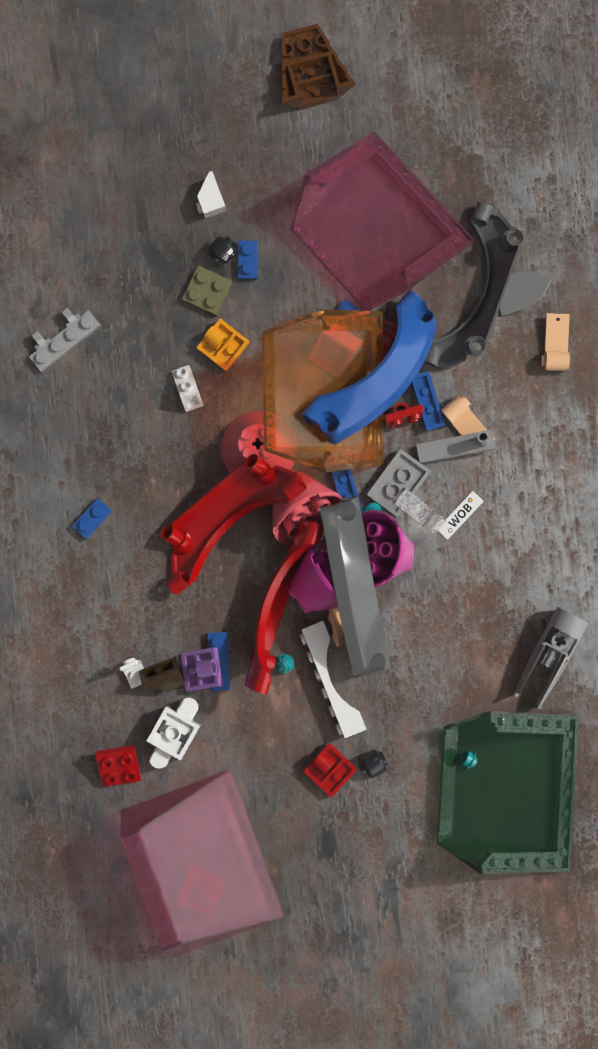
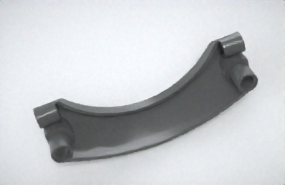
M358 496L344 498L335 505L320 507V514L324 526L332 578L353 676L384 670L391 667L374 587Z

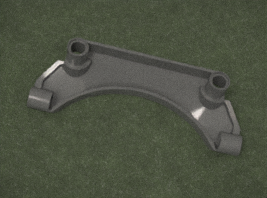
M477 202L470 221L482 245L486 262V279L481 299L474 312L459 328L432 342L429 353L424 361V364L428 366L446 369L465 362L468 355L480 356L486 348L524 238L521 230L512 229L513 227L499 211L493 210V207L487 203ZM516 236L519 242L512 243L509 237ZM474 342L479 343L481 350H474L471 344Z

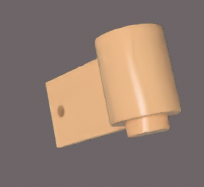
M546 313L544 355L541 356V366H544V370H569L568 336L570 314Z
M457 395L441 409L443 415L461 436L487 431L484 425L471 412L468 407L470 402L466 397Z

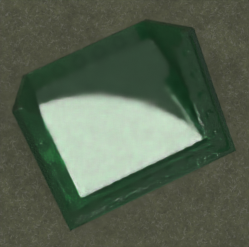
M488 711L444 726L437 844L480 874L570 872L579 716ZM466 751L475 752L477 763L473 768L466 770L460 764V759Z

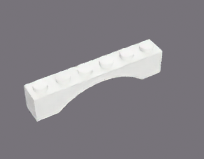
M322 621L302 629L303 633L300 634L303 645L308 644L310 651L307 652L311 663L315 662L317 669L314 672L317 680H322L324 688H321L324 698H329L331 706H328L332 717L336 716L339 722L336 724L339 735L343 734L347 738L367 730L360 712L347 704L339 696L330 681L326 661L330 637L324 622Z

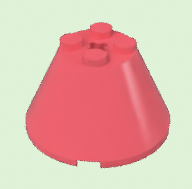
M264 411L249 412L236 418L226 429L221 443V455L226 469L231 473L251 454H257L268 462L271 468L277 465L291 470L297 455V443L292 429L279 416ZM262 444L260 449H256L255 445Z
M296 472L302 477L307 489L289 504H272L273 535L275 539L282 544H291L301 520L323 525L320 507L340 503L342 497L307 474Z

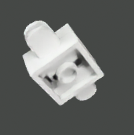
M183 699L177 710L169 706L165 707L147 739V742L156 746L150 756V763L153 767L158 769L165 767L172 756L179 760L184 757L201 726L193 721L198 711V703L195 699Z

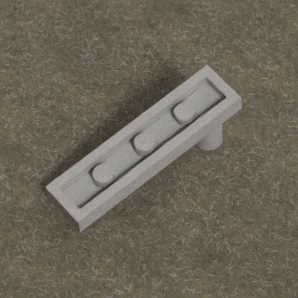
M492 430L416 444L421 464L495 450Z

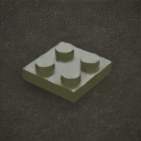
M198 266L182 301L217 316L233 282Z

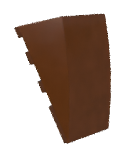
M318 24L282 33V104L303 109L338 100L355 86L354 80L349 76L347 69L340 62L337 53L330 46V42Z

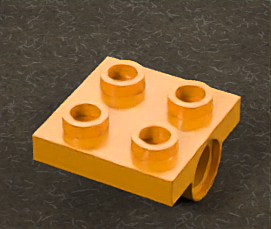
M220 318L206 332L203 340L196 348L227 372L250 344V341Z

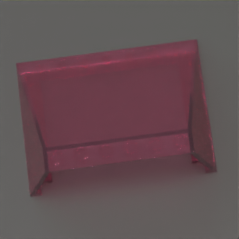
M375 131L304 175L290 230L366 312L410 290L476 241Z
M231 769L121 810L120 836L162 952L176 958L284 917Z

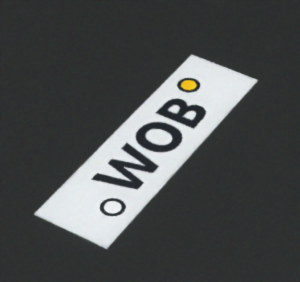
M472 491L437 530L448 540L484 501Z

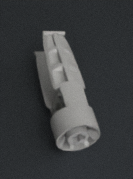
M557 606L536 644L513 694L516 697L519 696L545 646L548 645L549 648L541 664L551 669L559 652L563 654L536 704L538 709H542L541 705L563 673L589 623ZM553 626L557 630L551 634V644H549L544 640L549 630ZM562 635L564 642L556 645L555 638H560ZM571 636L575 640L568 653H566L563 649L568 646L569 637Z

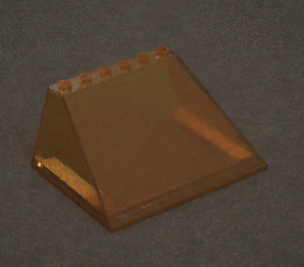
M321 309L262 331L264 451L321 472L384 465L383 413L367 426L337 444H330L325 434L319 431L316 423L312 426L301 417V413L315 397L336 392L357 383L370 374L383 361L382 311Z

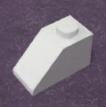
M211 171L208 173L197 196L199 202L196 203L199 214L203 213L205 219L226 211L214 174Z

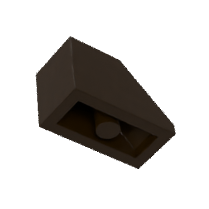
M175 657L139 670L143 686L165 692L185 686L183 674Z

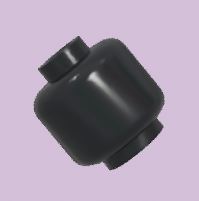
M218 236L208 248L209 256L219 265L221 263L227 264L236 254L235 242L228 236L225 239L222 236Z
M374 749L360 757L362 764L358 766L363 775L367 774L370 778H375L386 772V766L389 764L382 751L378 752Z

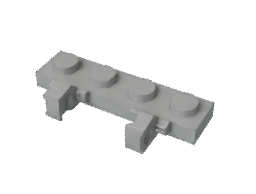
M66 308L62 314L69 321L65 324L67 327L51 340L50 338L44 340L38 331L32 335L38 344L35 346L37 351L29 357L41 372L101 327L89 310L80 316L78 313L73 315Z

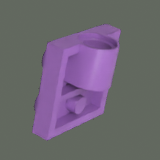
M217 647L181 653L186 691L223 686Z

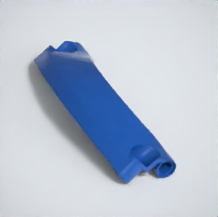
M409 290L395 305L398 314V328L394 343L384 360L370 374L357 383L342 390L315 397L301 413V417L308 424L314 426L316 423L319 431L325 434L330 444L341 442L379 417L405 392L421 369L434 340L437 323L433 312L427 309L426 302L414 291Z

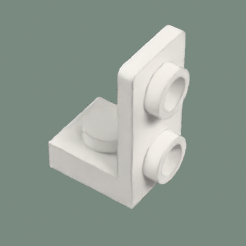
M187 365L173 370L172 374L185 411L188 412L204 406L190 366Z
M131 658L122 662L123 666L119 669L124 671L131 689L141 685L139 670L144 669L141 660Z

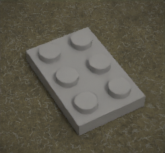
M400 449L366 496L398 518L431 470Z

